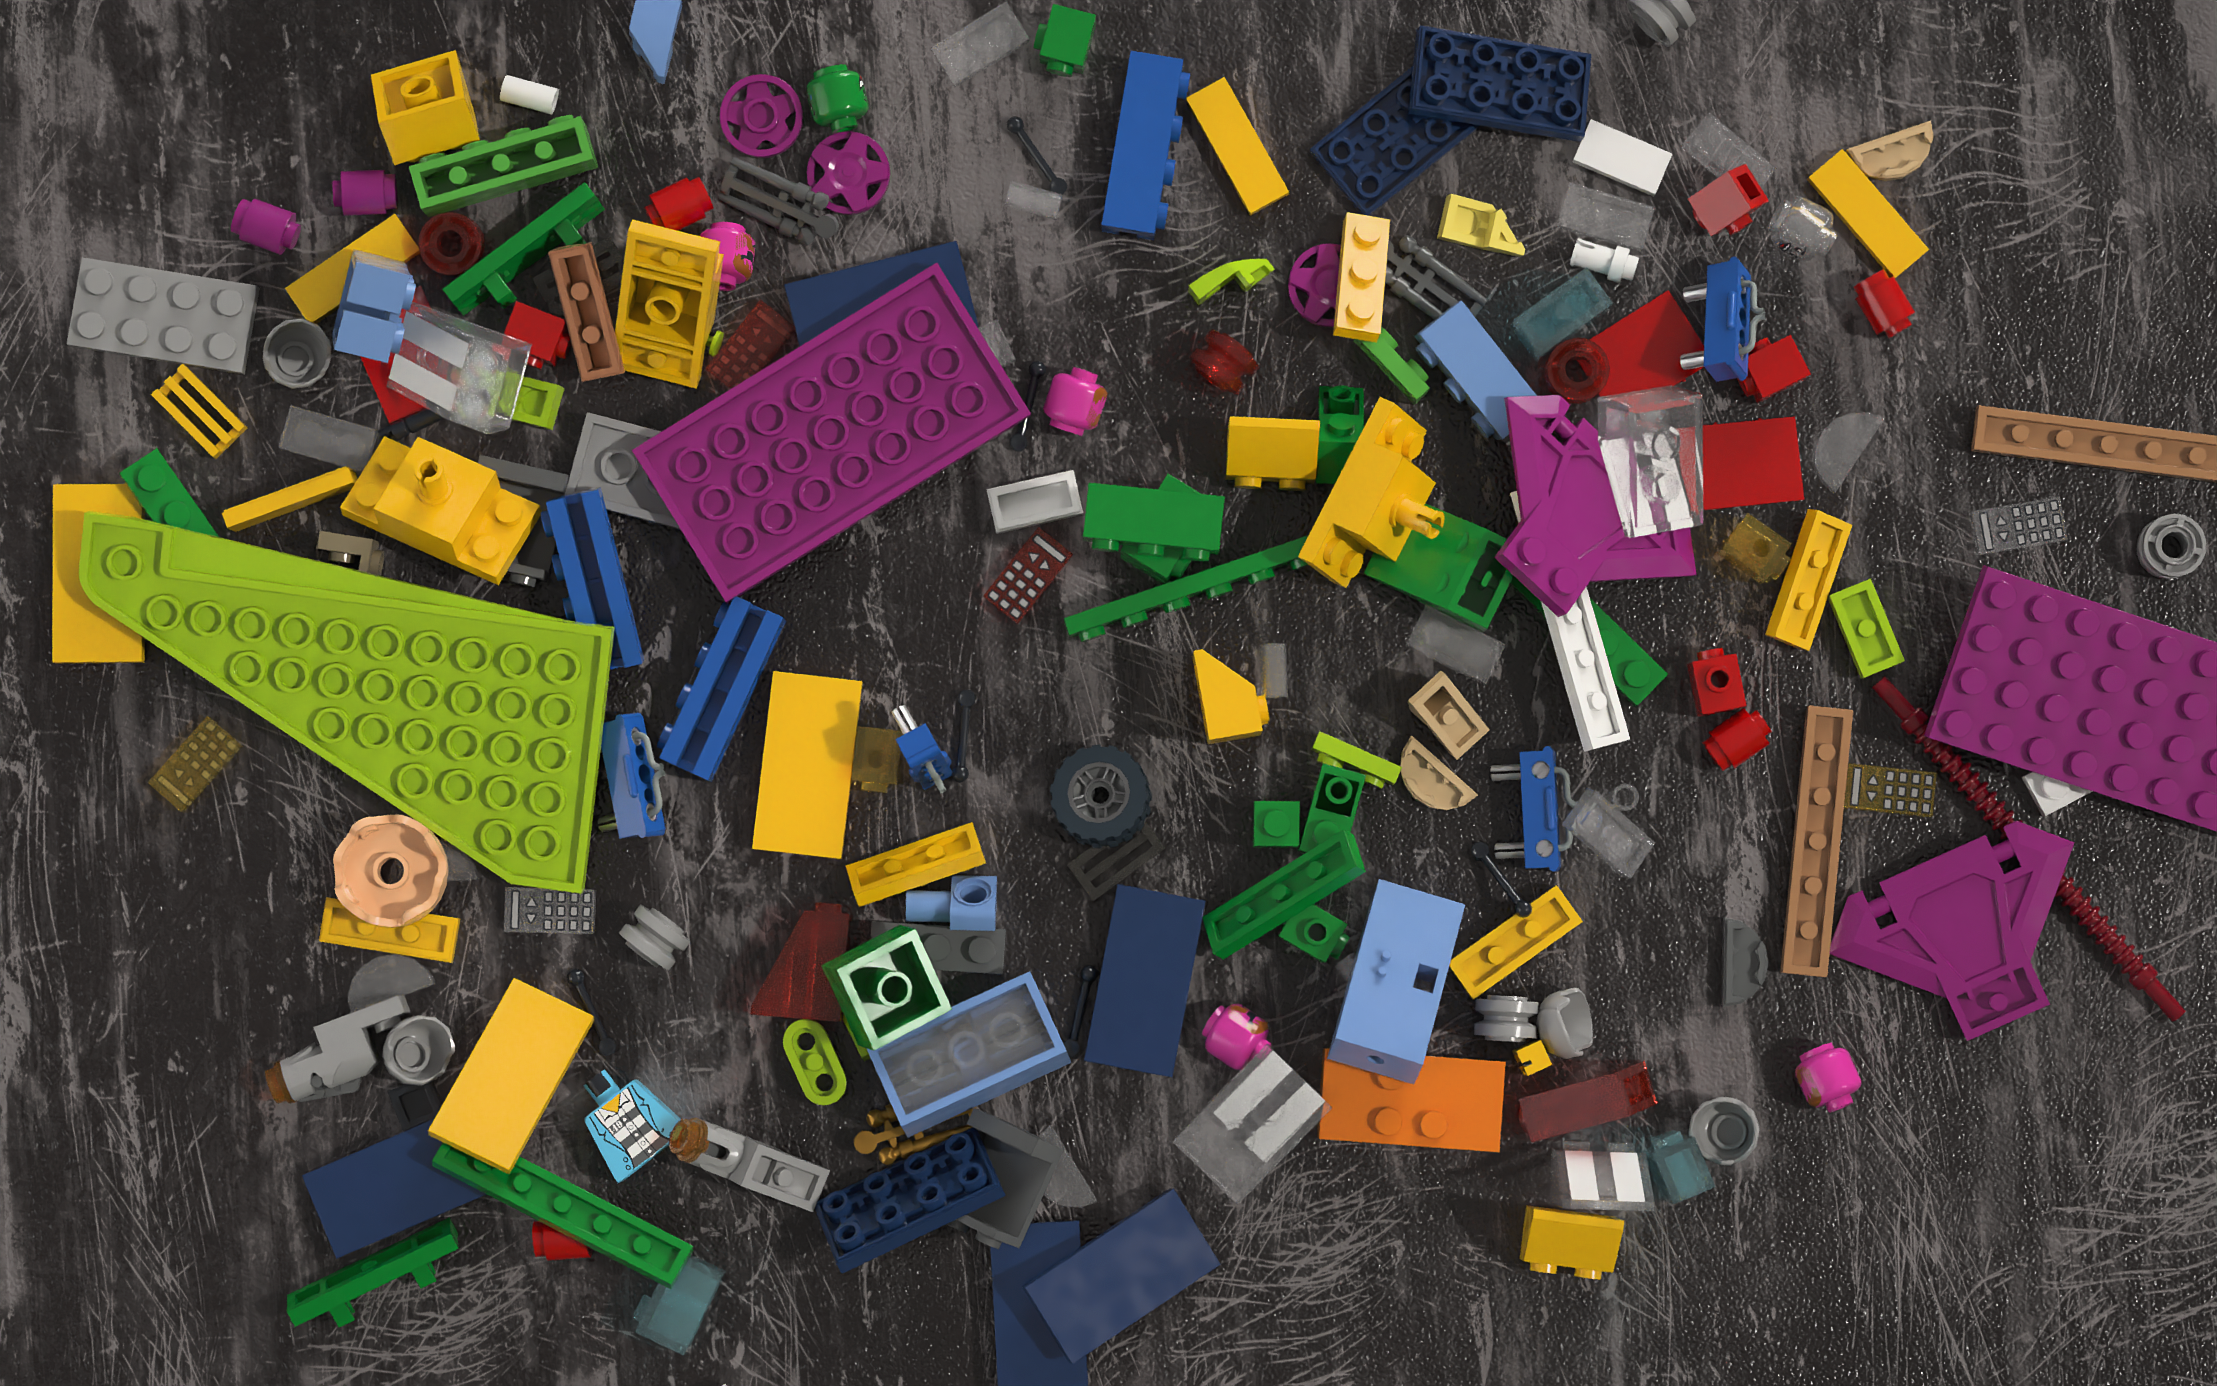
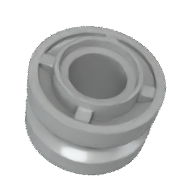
M1687 0L1627 1V6L1638 26L1653 40L1667 47H1670L1679 38L1676 30L1677 27L1688 30L1696 22V17Z
M2181 514L2165 515L2150 522L2142 529L2136 545L2137 556L2142 567L2151 575L2161 579H2175L2194 571L2201 564L2206 553V538L2201 527L2193 519ZM2166 535L2175 537L2180 543L2181 551L2177 558L2168 557L2162 550V540Z
M640 904L634 912L638 921L636 926L625 924L619 934L627 940L625 944L655 967L660 965L669 971L676 962L672 951L674 949L684 951L691 941L683 935L684 930L653 907L649 910Z
M1487 995V999H1476L1475 1010L1484 1015V1020L1474 1024V1035H1484L1485 1040L1525 1042L1526 1038H1537V1027L1529 1023V1017L1538 1014L1539 1002H1527L1528 997Z

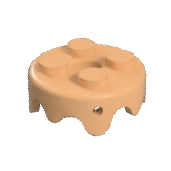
M404 815L374 816L358 820L352 825L349 833L336 849L333 857L335 871L334 890L337 898L351 913L361 920L376 926L394 928L407 926L421 920L435 908L447 886L448 863L441 842L422 823ZM390 859H398L404 867L403 877L395 884H386L380 874L382 865Z

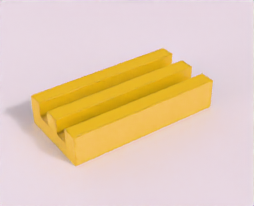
M181 364L176 369L177 372L172 377L169 376L164 381L165 384L160 389H156L151 395L213 458L217 459L247 427L186 365ZM184 379L233 426L228 433L179 385ZM172 391L221 439L216 445L167 397Z

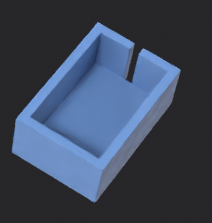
M353 249L332 332L334 350L388 363L390 352L399 354L405 331L403 323H401L402 318H399L401 309L410 310L416 287L413 275L409 274L406 262Z

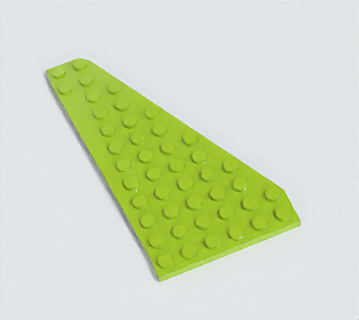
M94 511L84 513L79 580L85 594L96 606L416 821L422 823L425 827L510 884L579 894L585 891L615 627L564 620L136 517Z

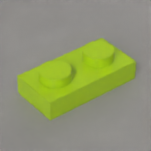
M1871 579L1828 596L1829 603L1861 679L1905 661Z
M1320 731L1311 748L1312 751L1319 753L1316 760L1319 763L1343 768V765L1360 771L1361 774L1366 775L1365 783L1379 789L1383 788L1385 782L1393 786L1402 769L1401 766Z

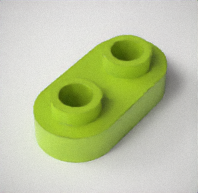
M802 1019L792 1023L785 1031L783 1047L805 1096L811 1102L818 1105H829L837 1102L846 1091L847 1076L827 1031L820 1023L810 1019ZM803 1033H810L815 1039V1044L810 1050H803L798 1044V1039ZM821 1074H828L833 1079V1086L829 1091H822L817 1086V1078Z

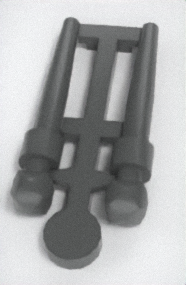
M733 157L720 187L719 200L779 229V233L789 238L797 237V241L804 245L812 243L816 233L822 238H830L839 229L838 220L833 215L823 214L819 217L810 212L811 206L817 210H823L827 207L829 202L827 194L820 191L815 193L811 191L812 187L801 182L796 184L775 173ZM738 169L781 189L779 196L776 197L735 178ZM731 188L773 207V212H768L760 207L730 196ZM789 194H792L793 199L805 203L804 206L800 208L787 202ZM784 212L797 218L798 222L788 217L781 218V215ZM805 222H806V223H808V224L814 226L815 230L812 229V228H810V227H808V226H804V227H803V225H804Z
M1410 235L1403 236L1399 242V249L1405 254H1409L1404 259H1401L1394 253V246L1388 240L1387 261L1397 268L1393 275V271L1386 266L1385 285H1389L1391 287L1390 291L1399 298L1403 296L1434 320L1443 312L1420 295L1424 289L1448 307L1459 302L1431 281L1435 274H1438L1448 283L1476 301L1469 310L1474 317L1477 316L1488 301L1455 272L1433 257L1434 253L1425 246L1419 247L1416 240ZM1413 259L1423 268L1427 266L1430 269L1423 275L1413 268L1410 263ZM1406 274L1417 283L1413 289L1410 288L1411 284L1400 275Z

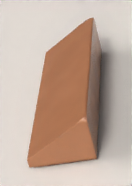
M592 242L561 246L549 251L548 255L581 381L584 382L625 373Z

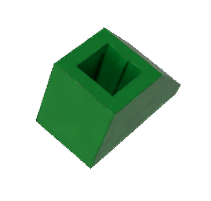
M1344 385L1334 387L1319 386L1317 420L1320 421L1316 483L1335 484L1364 428V388Z
M1322 763L1297 852L1305 854L1344 829L1351 833L1366 775Z

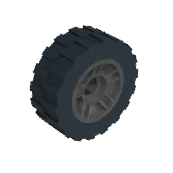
M1099 744L1092 745L1091 748L1084 749L1083 747L1076 750V754L1071 757L1068 756L1062 761L1064 764L1061 768H1057L1054 774V783L1050 787L1052 795L1050 802L1057 820L1070 837L1073 836L1077 842L1083 845H1092L1093 848L1102 849V846L1112 848L1118 846V843L1129 841L1133 838V834L1141 831L1144 827V821L1146 817H1149L1151 811L1149 804L1152 801V792L1143 769L1138 762L1134 761L1130 754L1126 751L1123 753L1114 746L1102 747ZM1099 788L1109 794L1108 800L1101 804L1094 802L1097 796L1096 790Z

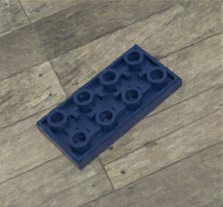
M1420 25L1416 30L1409 114L1581 142L1585 137L1591 54Z
M1413 66L1320 140L1309 151L1361 215L1371 216L1481 127V125L1409 114Z
M957 241L784 284L799 345L802 346L935 263H938L977 328H979Z
M1117 884L1084 1061L1167 1077L1173 1076L1206 901Z
M434 1119L302 1175L336 1259L487 1195L432 1166V1160L443 1143L428 1134Z
M972 1127L962 1133L954 1134L947 1140L922 1152L914 1153L907 1159L880 1172L872 1173L867 1178L840 1191L830 1193L827 1197L817 1201L815 1210L836 1265L843 1274L1006 1195L978 1130Z
M1169 1188L1022 1286L1068 1362L1073 1364L1221 1264L1174 1188Z
M1079 1220L1031 1223L1020 1248L1003 1242L999 1249L990 1246L998 1386H1088L1087 1355L1073 1364L1068 1362L1022 1286L1081 1248Z

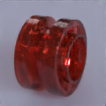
M445 212L432 217L423 226L419 235L418 244L422 259L431 269L445 275L465 273L481 260L485 249V239L479 225L470 217L459 213ZM449 231L457 232L463 240L461 252L453 257L447 256L441 249V239Z
M1210 329L1204 337L1208 348L1206 350L1195 348L1189 359L1195 365V369L1210 383L1224 392L1228 391L1238 396L1245 387L1241 376L1253 377L1260 367L1253 359L1254 356L1239 342L1226 333L1222 332L1221 334L1214 329Z
M1572 338L1560 343L1549 355L1544 366V380L1548 390L1552 395H1560L1569 404H1582L1593 399L1606 385L1610 373L1609 361L1603 349L1595 342L1585 338ZM1572 360L1582 362L1588 370L1587 379L1583 382L1570 380L1565 372L1566 363Z

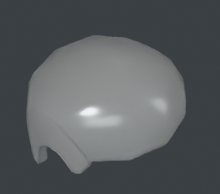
M305 319L285 320L276 326L266 338L263 350L264 368L276 383L291 389L311 387L325 375L331 359L330 340L317 324Z
M1571 988L1552 993L1544 999L1538 1011L1536 1025L1538 1037L1549 1053L1563 1059L1583 1056V1051L1580 1050L1590 1047L1593 1043L1591 1013L1583 992L1579 988Z
M417 1015L402 1020L391 1029L383 1046L382 1057L389 1074L401 1083L422 1086L436 1080L445 1073L450 1058L455 1052V1043L450 1029L436 1017Z
M1718 1097L1703 1102L1692 1114L1688 1134L1693 1148L1699 1156L1719 1165H1732L1733 1163L1746 1160L1757 1147L1760 1125L1754 1111L1745 1103L1731 1097Z

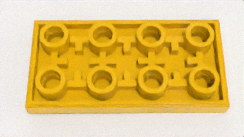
M54 484L52 663H145V638L96 606L85 594L79 580L84 513L94 511L145 519V511L126 484Z
M773 671L752 849L842 859L862 681Z
M513 978L428 1130L429 1136L510 1174L591 1028L594 1016Z

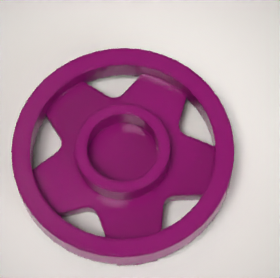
M751 75L736 82L724 96L720 107V124L726 139L736 150L754 158H769L783 153L797 140L803 125V109L798 95L785 81L771 75ZM767 83L781 88L786 94L771 95ZM747 87V95L744 101L731 102L740 90ZM796 112L795 124L791 132L785 121ZM728 122L740 126L741 131L738 140L732 135ZM763 141H769L775 145V147L770 149H757Z
M846 131L825 138L816 146L808 161L807 180L809 186L812 187L811 191L815 193L818 191L823 192L829 196V200L837 196H843L849 207L838 206L829 201L826 209L837 214L856 215L870 210L884 197L890 182V165L885 152L875 140L862 133ZM847 140L842 150L829 147L837 142ZM868 146L877 153L881 162L867 158ZM816 164L824 170V176L817 184L815 181ZM881 182L877 192L868 200L867 187Z
M1320 244L1306 250L1295 261L1288 278V294L1294 309L1306 321L1321 327H1334V319H1323L1322 317L1330 309H1335L1340 262L1337 253L1340 254L1341 245ZM1317 254L1316 263L1313 268H1300L1308 258ZM1296 288L1308 294L1305 308L1298 299Z

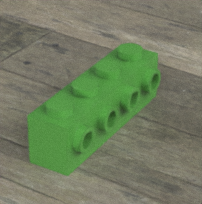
M573 115L561 116L548 121V126L532 131L530 128L516 129L506 133L505 138L491 143H488L487 140L476 141L462 147L463 151L446 156L445 153H435L421 158L419 164L409 166L421 210L429 218L599 168L586 124L581 116L573 118Z

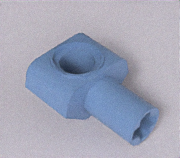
M952 875L951 891H906V922H950V930H996L997 876Z

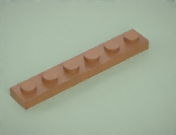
M1981 405L1976 407L1971 451L2217 483V436Z
M1806 706L1780 973L1824 978L1828 975L1853 710Z

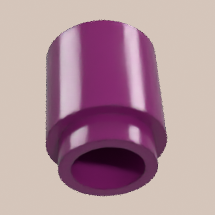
M384 170L341 171V180L333 181L334 207H342L344 216L387 214L389 209H398L396 174H385Z
M242 199L236 208L231 223V232L238 234L241 241L279 255L283 254L286 248L292 250L295 247L301 231V225L296 223V213L258 199H253L252 202Z

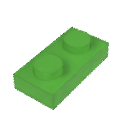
M1381 327V334L1377 343L1354 339V342L1413 405L1428 393L1430 387L1425 383L1429 378L1426 372L1413 359L1405 362L1394 350L1398 346L1397 342L1383 327Z

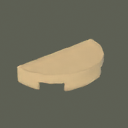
M1931 121L1847 149L1845 152L1867 177L1882 181L1902 179L1916 171L1928 156L1933 141Z
M1412 735L1410 736L1401 753L1400 766L1402 769L1400 772L1404 786L1415 800L1429 808L1450 810L1462 807L1478 796L1477 793Z

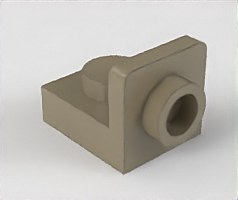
M325 531L319 532L317 549L329 552V561L355 564V557H361L359 571L381 576L384 564V551L378 550V541Z

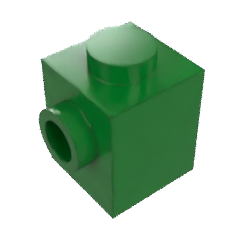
M1053 4L1048 24L1040 23L1038 26L1033 47L1034 49L1041 50L1039 54L1040 63L1047 65L1046 70L1048 72L1063 77H1072L1073 72L1083 74L1096 26V15Z
M1314 904L1287 920L1277 936L1322 963H1326L1329 956L1337 960L1350 936L1343 933L1348 925L1347 923Z

